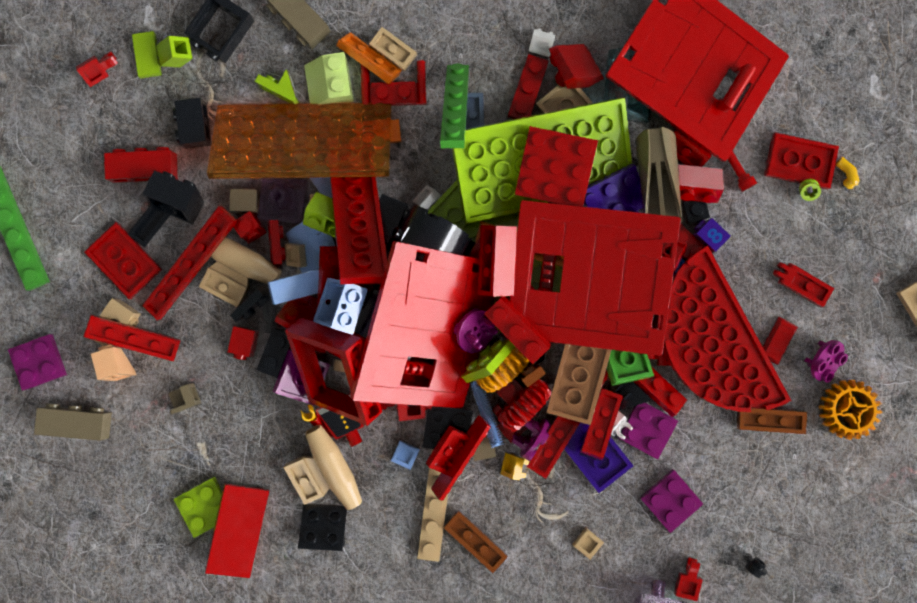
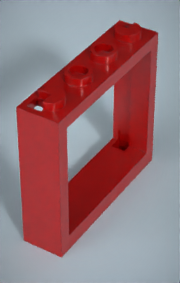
M300 318L285 330L310 403L366 426L382 413L380 403L354 401L348 395L327 388L313 347L314 345L340 355L352 392L364 348L362 338L304 318Z

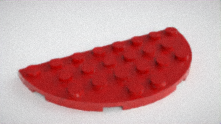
M708 245L702 247L691 255L673 276L664 340V350L671 367L684 385L694 394L724 409L738 412H751V408L770 410L792 401Z

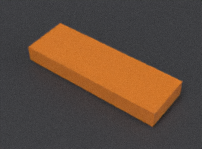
M351 32L338 40L336 45L338 48L386 83L390 84L400 75L402 70Z

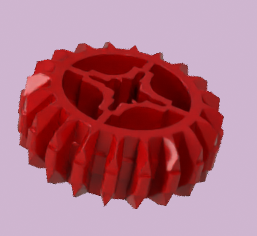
M538 379L529 387L524 385V390L509 405L506 404L499 413L498 420L505 429H508L510 432L520 430L549 400L551 389L541 379Z

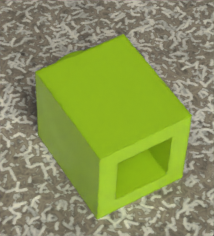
M167 36L156 45L160 66L181 68L193 59L189 37Z

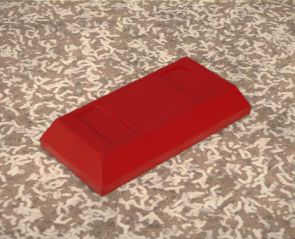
M779 316L763 345L769 360L776 365H779L798 329V326Z

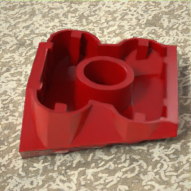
M585 44L557 45L549 48L550 62L558 69L555 80L559 86L566 87L567 89L587 88L604 79L588 46Z

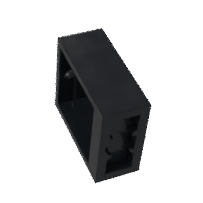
M206 0L184 34L189 37V42L193 47L198 50L202 47L207 51L206 55L216 62L220 59L226 63L254 23V19L250 13L230 0ZM218 8L240 21L220 51L199 38Z

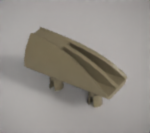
M665 127L646 129L635 140L644 213L677 216L681 218L682 222L676 135Z

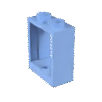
M327 278L313 322L353 335L368 289L355 284L340 285V280ZM327 299L330 300V303L328 305L326 304Z

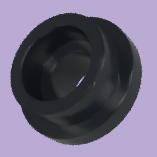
M749 557L747 559L745 567L752 575L760 578L768 573L765 569L766 564L757 557L754 559Z

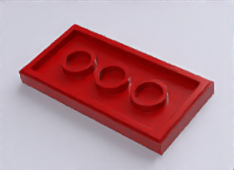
M224 483L205 566V574L250 578L268 500V489Z

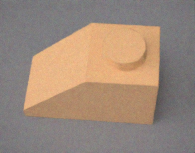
M105 345L99 347L98 352L91 353L97 380L118 381L136 375L133 366L121 348Z

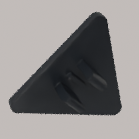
M609 381L608 390L623 396L619 410L650 401V397L633 381L614 386Z

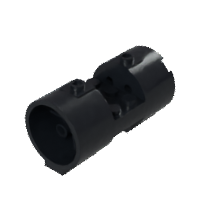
M417 205L410 207L402 223L392 230L388 242L390 246H392L393 241H399L469 256L476 243L468 237L469 235L453 223L441 216L438 217L432 213L427 214L429 212L427 209ZM417 252L415 260L423 261L425 253ZM364 284L363 287L368 290L354 332L366 338L379 291Z

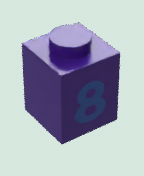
M713 218L706 221L702 219L693 228L695 230L693 235L704 246L708 245L712 253H715L731 237Z

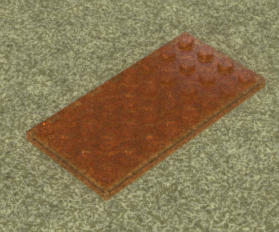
M372 103L218 105L207 176L209 179L389 177L392 105L383 103L372 105Z

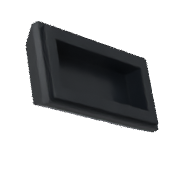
M150 205L129 231L128 235L143 247H146L170 215L153 209Z

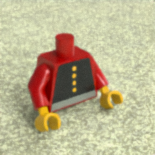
M310 404L307 405L309 413H304L300 410L304 421H309L313 426L321 425L330 437H334L337 440L346 436L351 447L363 442L358 429L364 427V424L322 407L317 409L315 413L313 406Z

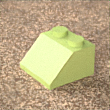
M344 52L322 55L304 65L311 109L354 102L348 61Z

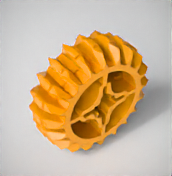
M515 347L492 375L476 380L477 384L487 393L500 390L503 386L505 387L509 382H512L515 377H518L520 372L528 365L529 360Z
M849 379L848 382L840 380L839 385L836 383L831 384L832 390H825L828 396L820 398L825 402L824 405L818 406L819 409L824 410V413L819 415L820 418H826L823 425L830 426L828 430L830 433H836L837 437H845L848 440H851L853 437L861 439V435L868 436V429H876L873 423L881 422L879 418H876L877 414L883 413L877 409V406L882 404L880 401H875L878 394L871 393L872 388L870 386L864 387L865 383L861 381L856 383L855 380ZM851 391L856 393L863 403H857L855 397H852ZM850 406H854V407H855V408H852V411H850V413H846V412H845V411H848V408H851ZM837 416L844 417L849 427L842 425Z

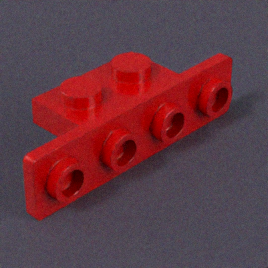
M478 415L467 433L449 425L426 461L429 468L441 472L431 488L439 500L443 501L451 491L452 486L462 474L470 458L475 454L481 441L488 434L490 425L483 417Z

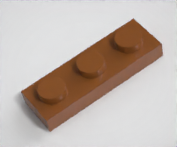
M529 363L520 372L521 374L518 378L522 384L529 387L544 376L546 372L541 366Z
M751 408V412H738L737 429L806 434L807 412Z
M459 510L444 525V529L492 573L507 559L508 555Z

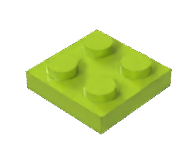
M509 339L503 342L499 340L492 346L487 345L485 349L478 352L480 356L472 360L465 367L467 371L461 377L466 383L492 375L515 346Z
M215 477L173 499L193 538L215 527L222 496V490Z

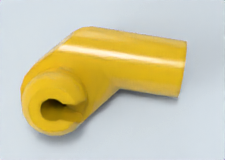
M842 156L836 162V166L846 174L847 178L843 181V185L847 189H852L860 181L857 168Z

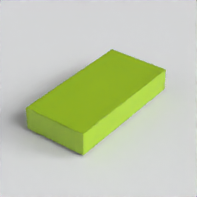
M150 31L132 34L138 77L142 79L161 76V66L156 46V33Z

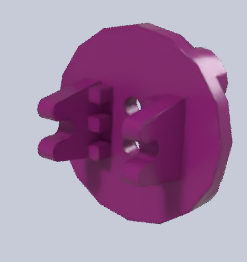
M473 308L455 325L454 334L456 335L458 346L463 351L472 354L482 351L491 342L493 335L498 333L495 325L484 315L485 310Z
M820 340L817 344L821 347L813 360L807 357L804 359L807 366L811 368L812 377L816 380L829 383L839 366L846 363L848 355L844 353V345L838 340H830L828 342Z
M533 419L528 421L525 426L531 430L529 436L523 437L517 433L513 435L512 442L521 448L520 456L530 461L536 453V447L539 444L543 445L548 439L549 434L547 431L551 424L546 419H542L540 422Z

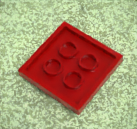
M530 126L515 195L555 204L583 206L598 140Z

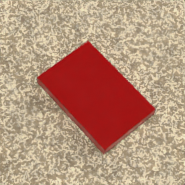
M775 132L772 134L764 176L799 184L811 178L819 183L820 188L828 190L831 188L839 146Z
M115 222L84 251L128 299H132L163 270L128 235V232L118 222Z

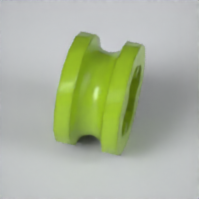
M810 178L800 183L799 192L804 200L813 201L820 196L821 188L815 179ZM812 187L813 192L808 193L807 188Z

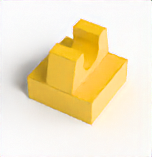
M505 452L500 474L513 480L525 478L526 473L522 472V467L524 464L528 465L529 461L512 453Z

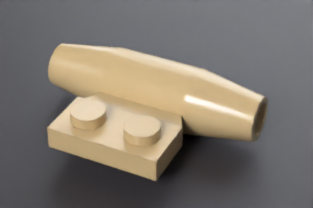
M225 237L210 256L217 262L208 267L199 287L239 307L250 288L249 278L267 284L269 281L279 279L282 271L257 252Z
M316 425L307 430L305 436L312 456L304 455L286 463L283 467L302 502L305 505L324 497L330 489L346 510L354 509L361 504L362 499L354 475L340 449L321 425Z

